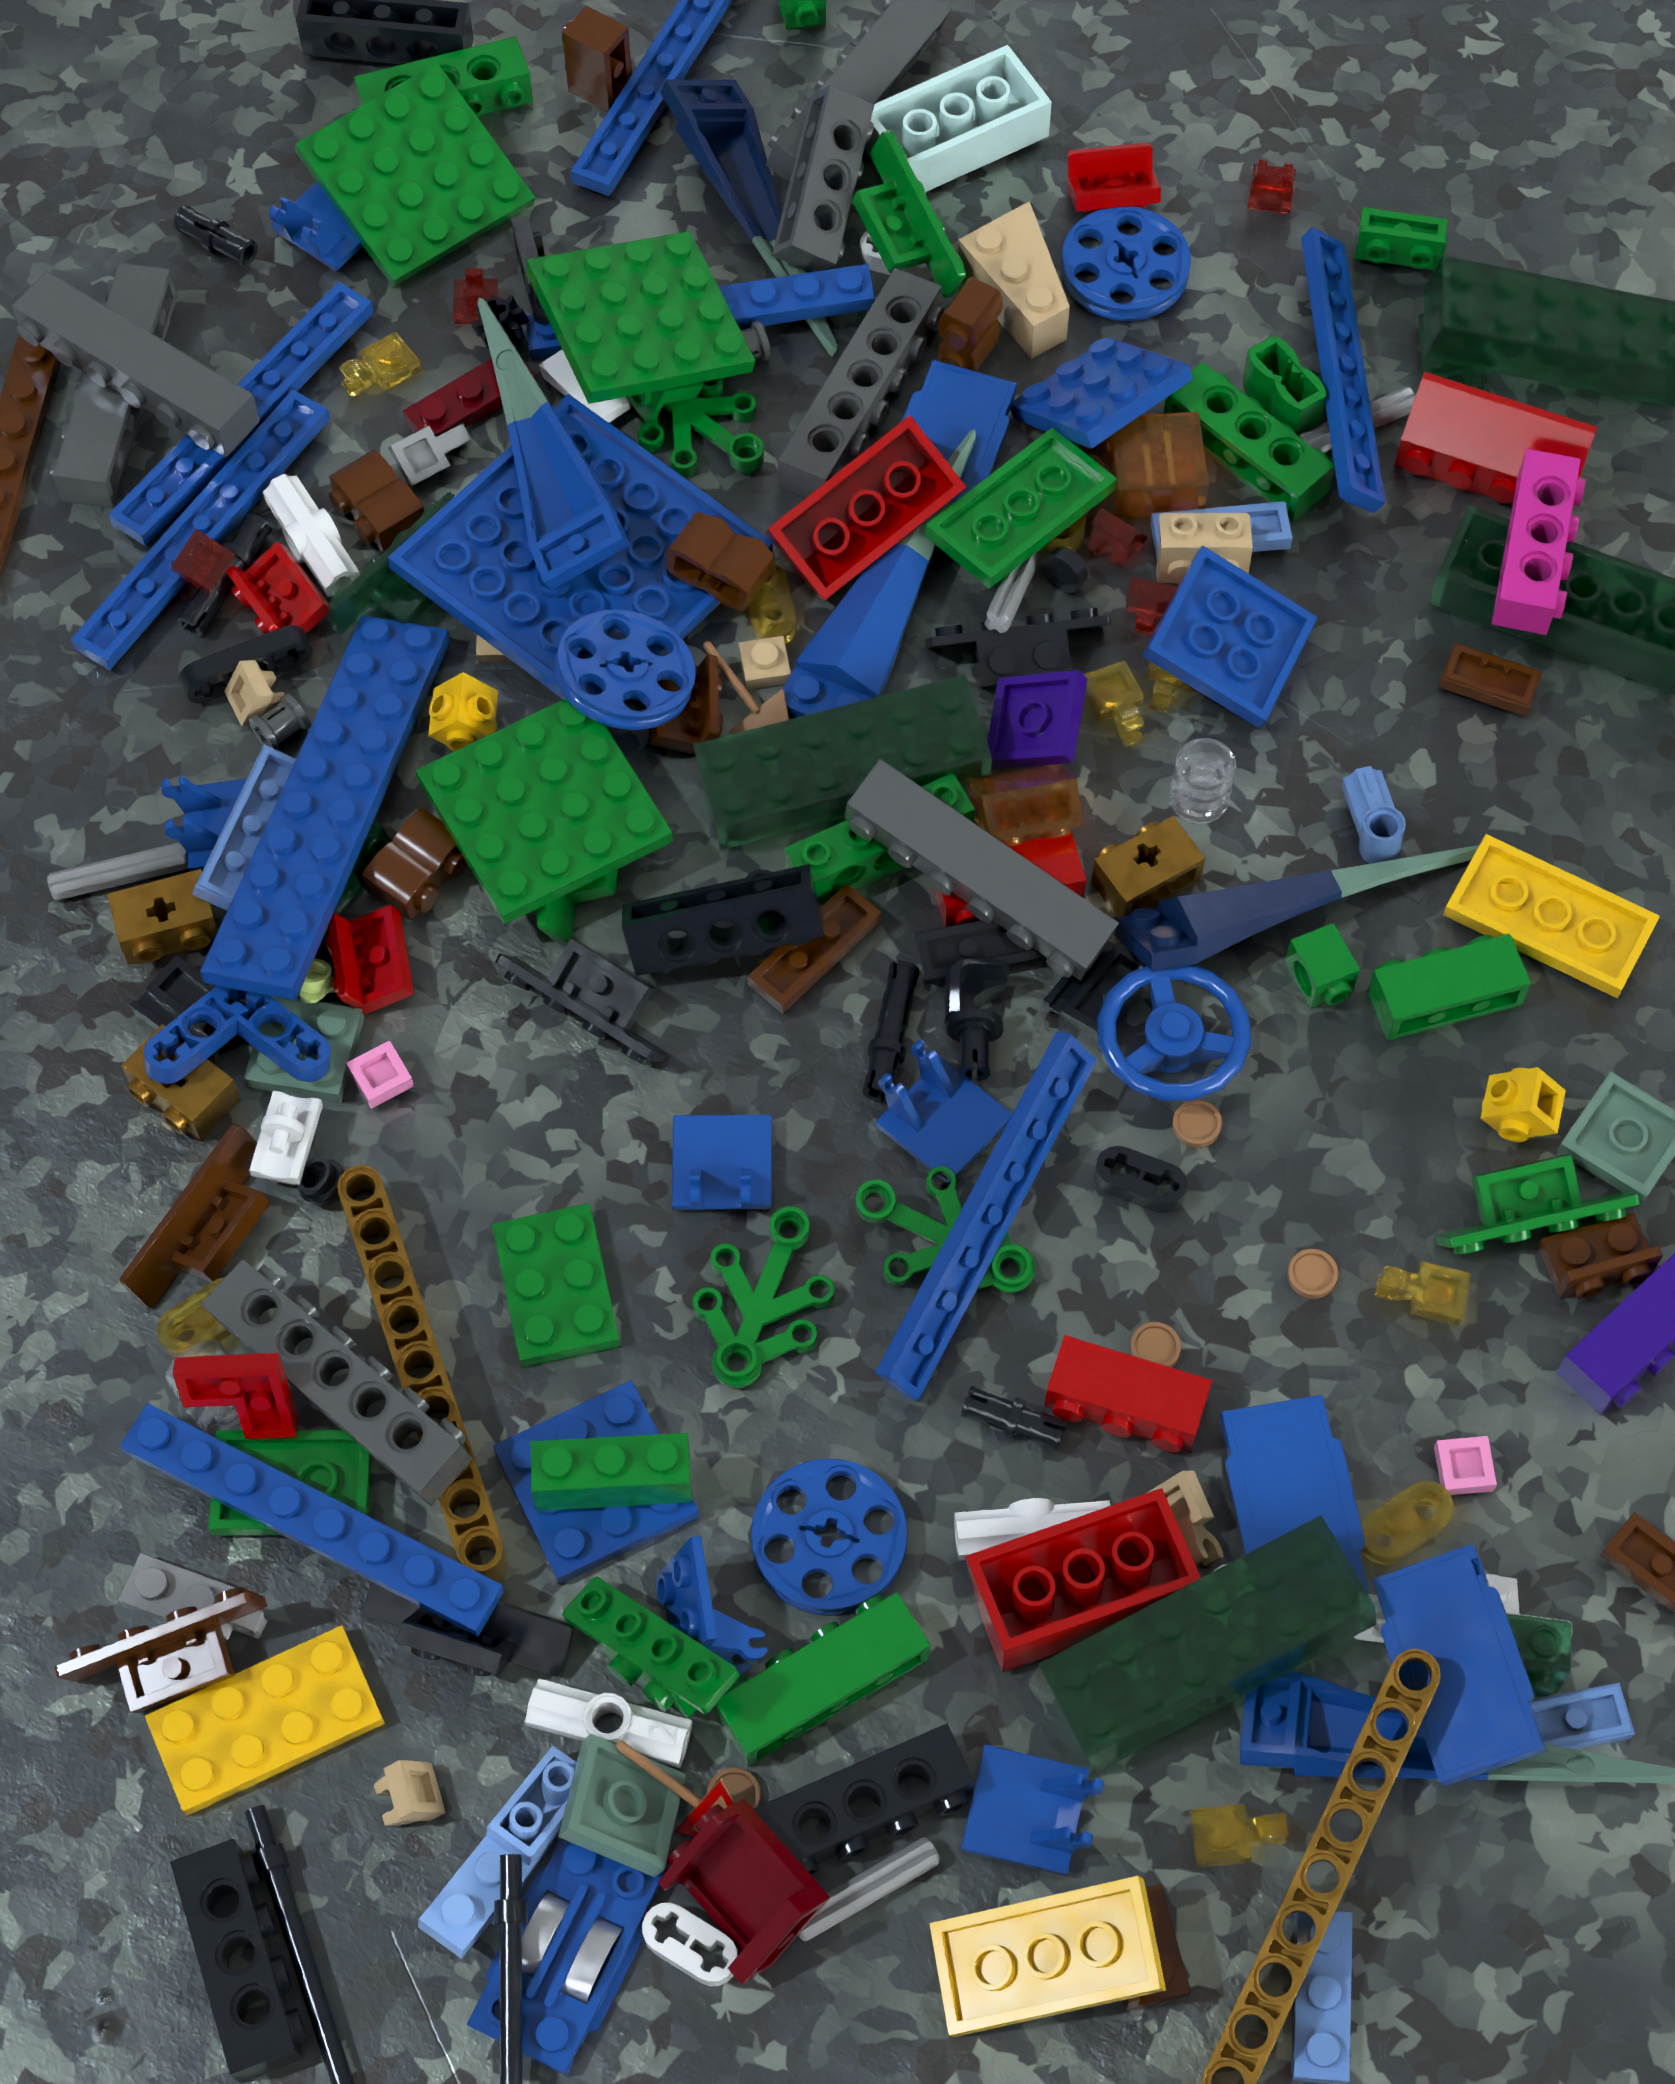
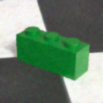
M1510 934L1495 938L1492 935H1484L1473 939L1465 946L1449 950L1447 947H1438L1428 951L1420 958L1405 962L1402 959L1387 961L1373 971L1367 993L1386 1040L1389 1041L1520 1006L1525 1000L1531 981Z
M688 1433L530 1441L531 1492L536 1511L692 1503L691 1455Z

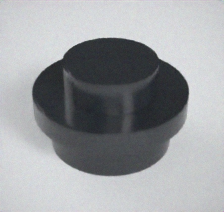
M318 1157L308 1161L305 1165L300 1185H297L302 1198L313 1206H322L331 1202L339 1195L337 1184L340 1176L345 1172L344 1168L332 1159Z

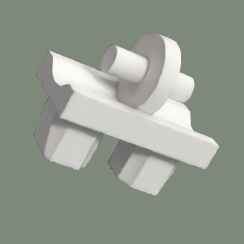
M273 1091L266 1116L263 1117L261 1133L249 1169L251 1176L269 1179L271 1182L300 1185L323 1106L321 1099L297 1098L283 1092Z

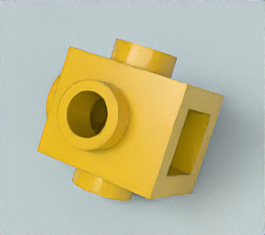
M464 672L435 687L429 707L430 725L428 736L445 744L450 750L456 751L496 732L499 691Z
M1539 1067L1529 1069L1514 1068L1510 1072L1489 1075L1485 1097L1482 1101L1480 1118L1496 1130L1501 1138L1511 1142H1524L1531 1137L1558 1134L1566 1090Z

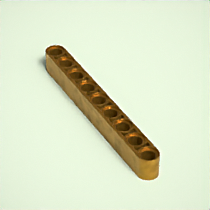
M353 1166L345 1170L340 1176L337 1184L338 1194L402 1389L404 1390L408 1386L430 1406L425 1413L426 1415L437 1409L447 1411L448 1416L446 1419L467 1437L462 1446L473 1458L468 1466L438 1498L458 1561L470 1569L499 1582L506 1574L508 1567L503 1541L379 1173L370 1166ZM361 1190L374 1191L373 1195L364 1201L352 1199ZM382 1232L388 1234L387 1239L380 1244L372 1245L366 1243V1240L375 1233ZM390 1276L403 1278V1281L395 1288L386 1289L380 1286L384 1279ZM404 1320L418 1322L416 1328L409 1333L402 1334L394 1331L396 1326ZM426 1364L433 1367L432 1372L424 1378L416 1379L409 1376L412 1369L418 1365ZM416 1431L419 1441H421L423 1431ZM473 1501L480 1505L477 1512L470 1517L461 1518L454 1514L457 1506L463 1502ZM480 1548H489L496 1552L494 1558L485 1565H475L469 1562L473 1552Z
M1420 1649L1405 1650L1393 1661L1208 2062L1202 2084H1212L1214 2073L1221 2067L1226 2066L1238 2070L1244 2079V2084H1257L1439 1685L1440 1668L1435 1658L1428 1652ZM1416 1662L1426 1667L1430 1674L1428 1686L1417 1691L1406 1688L1399 1678V1670L1407 1663ZM1385 1712H1396L1404 1717L1408 1730L1403 1738L1390 1741L1379 1734L1376 1728V1720ZM1366 1761L1378 1764L1384 1772V1784L1375 1791H1365L1359 1788L1353 1779V1770L1358 1764ZM1348 1811L1359 1818L1362 1832L1354 1841H1339L1331 1833L1330 1820L1339 1812ZM1316 1862L1330 1863L1338 1872V1885L1329 1893L1315 1892L1307 1883V1870ZM1296 1912L1307 1914L1315 1923L1316 1931L1311 1941L1302 1945L1293 1944L1287 1940L1282 1929L1287 1916ZM1269 1964H1282L1291 1973V1988L1282 1996H1270L1260 1987V1972ZM1251 2014L1261 2017L1268 2027L1267 2040L1262 2046L1255 2049L1246 2048L1240 2044L1235 2032L1238 2021L1242 2017Z

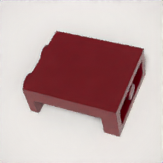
M744 1798L725 1809L720 1804L709 1809L695 1824V1828L699 1831L693 1840H686L668 1856L666 1862L670 1868L658 1881V1884L664 1891L677 1884H682L720 1929L734 1942V1945L741 1953L729 1965L728 1969L741 1985L770 1968L831 1898Z

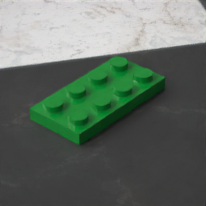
M1052 427L928 522L925 527V537L990 589L1116 490L1117 478Z

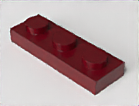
M492 358L404 409V420L414 433L430 426L435 437H438L461 424H464L465 428L502 407ZM524 361V363L526 364L527 368L529 369V371L531 372L532 376L534 377V379H535L536 382H537V374H536V373L530 368V366Z

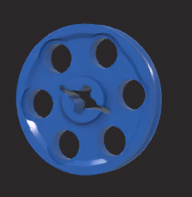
M1138 207L1107 208L1085 216L1069 231L1062 247L1060 271L1063 284L1070 296L1089 312L1111 320L1137 321L1156 316L1169 309L1178 301L1188 283L1191 255L1188 243L1181 231L1165 217ZM1123 224H1133L1140 231L1135 235H1125L1119 232L1117 228ZM1093 237L1098 239L1101 245L1094 249H1088L1080 245L1079 241L1082 238ZM1158 244H1168L1175 249V253L1167 256L1159 255L1153 250V247ZM1120 258L1121 260H1124V262L1118 263V259ZM1081 271H1091L1096 274L1098 279L1091 283H1084L1079 281L1075 275ZM1155 278H1164L1169 280L1172 286L1166 290H1158L1152 287L1149 282ZM1123 291L1132 295L1134 299L1129 303L1120 304L1112 300L1110 296L1113 293Z
M626 610L598 611L585 615L573 622L560 639L554 663L557 684L562 694L572 706L594 721L610 727L627 730L654 728L677 717L689 701L696 676L693 656L688 646L677 633L652 617ZM609 628L618 629L626 635V638L621 640L612 639L604 633V630ZM652 644L661 645L668 649L670 654L666 656L655 655L649 651L647 646ZM574 647L585 648L590 651L593 657L581 659L574 656L569 649ZM660 680H671L677 683L680 690L674 692L666 691L657 682ZM593 683L599 686L603 692L598 695H591L584 692L579 685ZM636 699L645 704L647 709L644 711H634L629 709L623 701Z
M841 1459L807 1461L781 1474L761 1496L753 1515L751 1527L753 1557L758 1572L769 1589L790 1606L817 1615L833 1616L856 1611L861 1604L870 1598L883 1595L897 1578L902 1568L907 1548L905 1514L892 1488L870 1469ZM846 1476L855 1483L856 1491L849 1499L836 1500L826 1490L828 1482L834 1477ZM795 1490L802 1493L806 1498V1506L798 1514H785L778 1508L777 1499L785 1491ZM874 1510L888 1512L894 1520L893 1527L885 1534L877 1535L871 1533L864 1525V1519L868 1513ZM827 1526L837 1527V1536L843 1538L842 1541L834 1540L831 1547L822 1546L821 1537L815 1535L816 1532L825 1533ZM782 1538L788 1540L793 1545L795 1551L789 1561L777 1564L767 1559L764 1550L770 1541ZM865 1558L873 1559L881 1566L882 1575L874 1583H861L856 1580L852 1573V1568L856 1562ZM813 1573L826 1575L833 1585L830 1593L822 1598L808 1596L802 1588V1583L808 1575Z

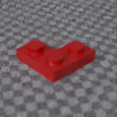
M279 1353L203 1355L175 1358L172 1374L183 1408L235 1405L245 1439L289 1438L297 1436L299 1420Z

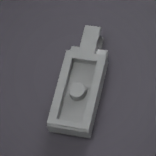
M140 1553L118 1602L124 1608L167 1623L166 1615L191 1606L197 1607V1610L215 1604L214 1597L235 1587ZM257 1611L221 1625L224 1639L228 1640L233 1630L259 1640L268 1620L264 1618L262 1611Z

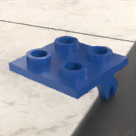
M317 182L294 203L285 197H281V209L275 205H272L270 208L269 217L274 221L271 224L272 230L334 271L342 267L363 247Z
M180 776L178 786L171 785L168 778L161 782L162 795L174 799L184 812V817L182 818L183 826L177 827L174 825L173 820L169 819L165 822V834L171 839L178 840L186 850L190 872L199 869L203 871L247 778L195 785L187 778Z
M918 1040L911 1047V1052L918 1061L921 1078L907 1092L902 1083H899L897 1086L892 1083V1076L889 1073H885L878 1080L879 1087L885 1093L888 1109L875 1122V1126L929 1170L937 1166H945L950 1168L957 1178L1006 1127L1012 1113L975 1083L962 1079L959 1076V1071L941 1056H938L935 1050L932 1049L927 1053L924 1048L925 1043L922 1040ZM938 1175L941 1180L950 1185L949 1180L945 1176Z
M673 1115L672 1210L772 1209L771 1115Z
M701 1536L690 1537L660 1571L656 1582L658 1601L661 1605H665L667 1622L734 1665L740 1676H743L750 1669V1664L737 1665L733 1663L732 1658L741 1657L750 1662L761 1659L766 1654L767 1648H752L749 1645V1641L761 1640L765 1633L758 1628L749 1627L713 1609Z
M985 1744L961 1851L1067 1877L1071 1854L1079 1848H1090L1093 1835L1087 1831H1083L1082 1834L1076 1833L1082 1802L1090 1795H1101L1104 1781L1099 1778L1088 1781L1089 1769Z

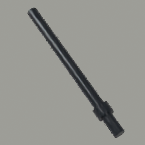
M265 1805L252 1807L246 1810L244 1814L256 1848V1852L253 1853L255 1867L258 1875L265 1877L330 2083L355 2084L286 1872L290 1863L284 1845L276 1841Z
M521 1854L500 1855V1900L494 1901V1924H500V2084H522V1924L528 1923V1900L522 1899Z

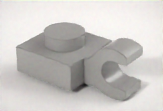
M464 424L438 437H435L430 426H427L390 445L388 449L410 488L450 467L451 465L445 454L465 445L471 440V437Z

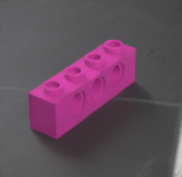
M1526 448L1516 482L1492 625L1547 635L1552 618L1561 619L1567 591L1559 590L1560 580L1567 581L1573 559V553L1565 552L1567 542L1574 543L1579 524V516L1572 515L1573 505L1580 506L1586 479L1578 477L1581 459Z

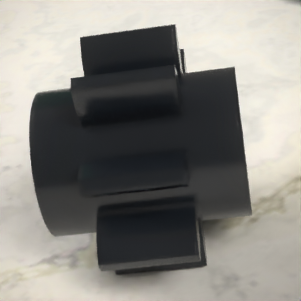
M491 295V298L485 300L513 345H516L520 339L525 338L521 325L528 323L529 318L523 308L519 307L512 295L506 300L495 295ZM476 306L475 309L478 312L479 320L471 325L477 336L481 337L485 346L489 349L479 307Z

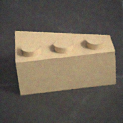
M1030 201L959 239L958 255L962 259L966 273L963 281L966 283L970 277H973L999 290L1003 300V309L997 319L1031 359L1067 340L1070 306Z

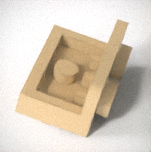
M1161 513L1159 515L1160 541L1156 566L1157 583L1180 584L1195 553L1202 545L1249 574L1253 545L1250 515L1248 513Z

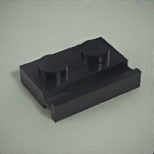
M1108 942L1081 981L1073 975L1069 978L1063 976L1043 999L1044 1010L1049 1013L1055 1012L1062 1017V1021L1098 1041L1097 1016L1106 994L1126 974L1143 968L1146 965L1125 946L1118 942L1116 945ZM1149 984L1138 988L1123 1003L1116 1020V1025Z
M176 955L144 989L145 993L138 1001H132L130 1007L136 1016L157 1030L162 1024L166 1027L217 985L204 983L200 971ZM232 999L228 1000V1004L230 1005L235 1002ZM201 1022L192 1025L188 1031L196 1037H208L216 1029L208 1023Z

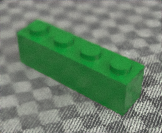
M898 1592L886 1599L882 1595L870 1598L856 1609L855 1613L857 1616L840 1626L834 1621L821 1627L810 1637L812 1642L795 1653L792 1648L777 1653L765 1663L766 1670L751 1679H748L746 1675L740 1676L715 1705L716 1715L748 1768L929 1660L931 1645Z

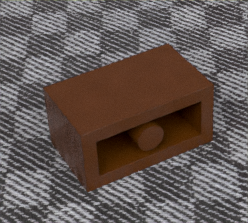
M586 5L575 19L572 18L566 23L562 32L568 92L608 112L632 75L628 26Z

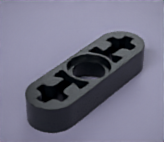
M297 625L284 626L188 664L180 672L179 680L190 701L204 703L226 695L224 690L239 661L256 660L261 670L273 671L274 675H278L305 663L311 657L313 649L303 628Z

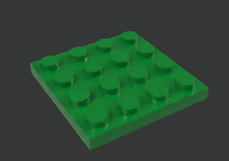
M438 62L295 144L297 155L393 288L531 207L535 201L533 193Z
M690 231L527 260L526 274L588 404L753 372L755 358Z
M566 698L415 770L418 782L504 925L673 842L671 829L606 726L579 712Z

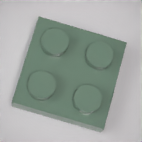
M271 996L329 1042L331 1049L330 1068L327 1074L317 1081H299L253 1047L244 1076L246 1087L271 1092L279 1091L288 1095L341 1103L349 1076L346 1063L354 1058L365 1018L363 1010L323 1002L309 1004L302 1002L299 998L291 1000ZM268 1022L263 1024L259 1030L266 1036L275 1037L283 1034L286 1028L280 1023ZM299 1054L300 1060L303 1061L305 1058H307L303 1054ZM316 1054L309 1056L310 1058L317 1060Z
M1610 1071L1561 1142L1557 1152L1562 1155H1572L1573 1162L1621 1192L1638 1194L1639 1202L1643 1205L1675 1157V1110Z
M590 1734L581 1743L558 1837L652 1877H656L665 1870L681 1797L616 1749L615 1743ZM647 1758L684 1785L685 1773Z

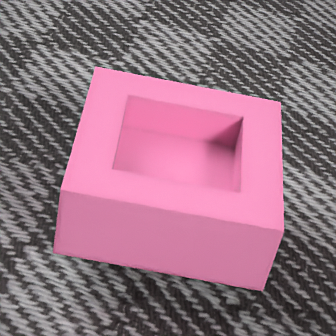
M390 1040L346 1063L352 1078L371 1109L414 1087L411 1075Z
M1488 1436L1436 1441L1434 1452L1442 1496L1493 1492L1495 1490L1497 1482Z

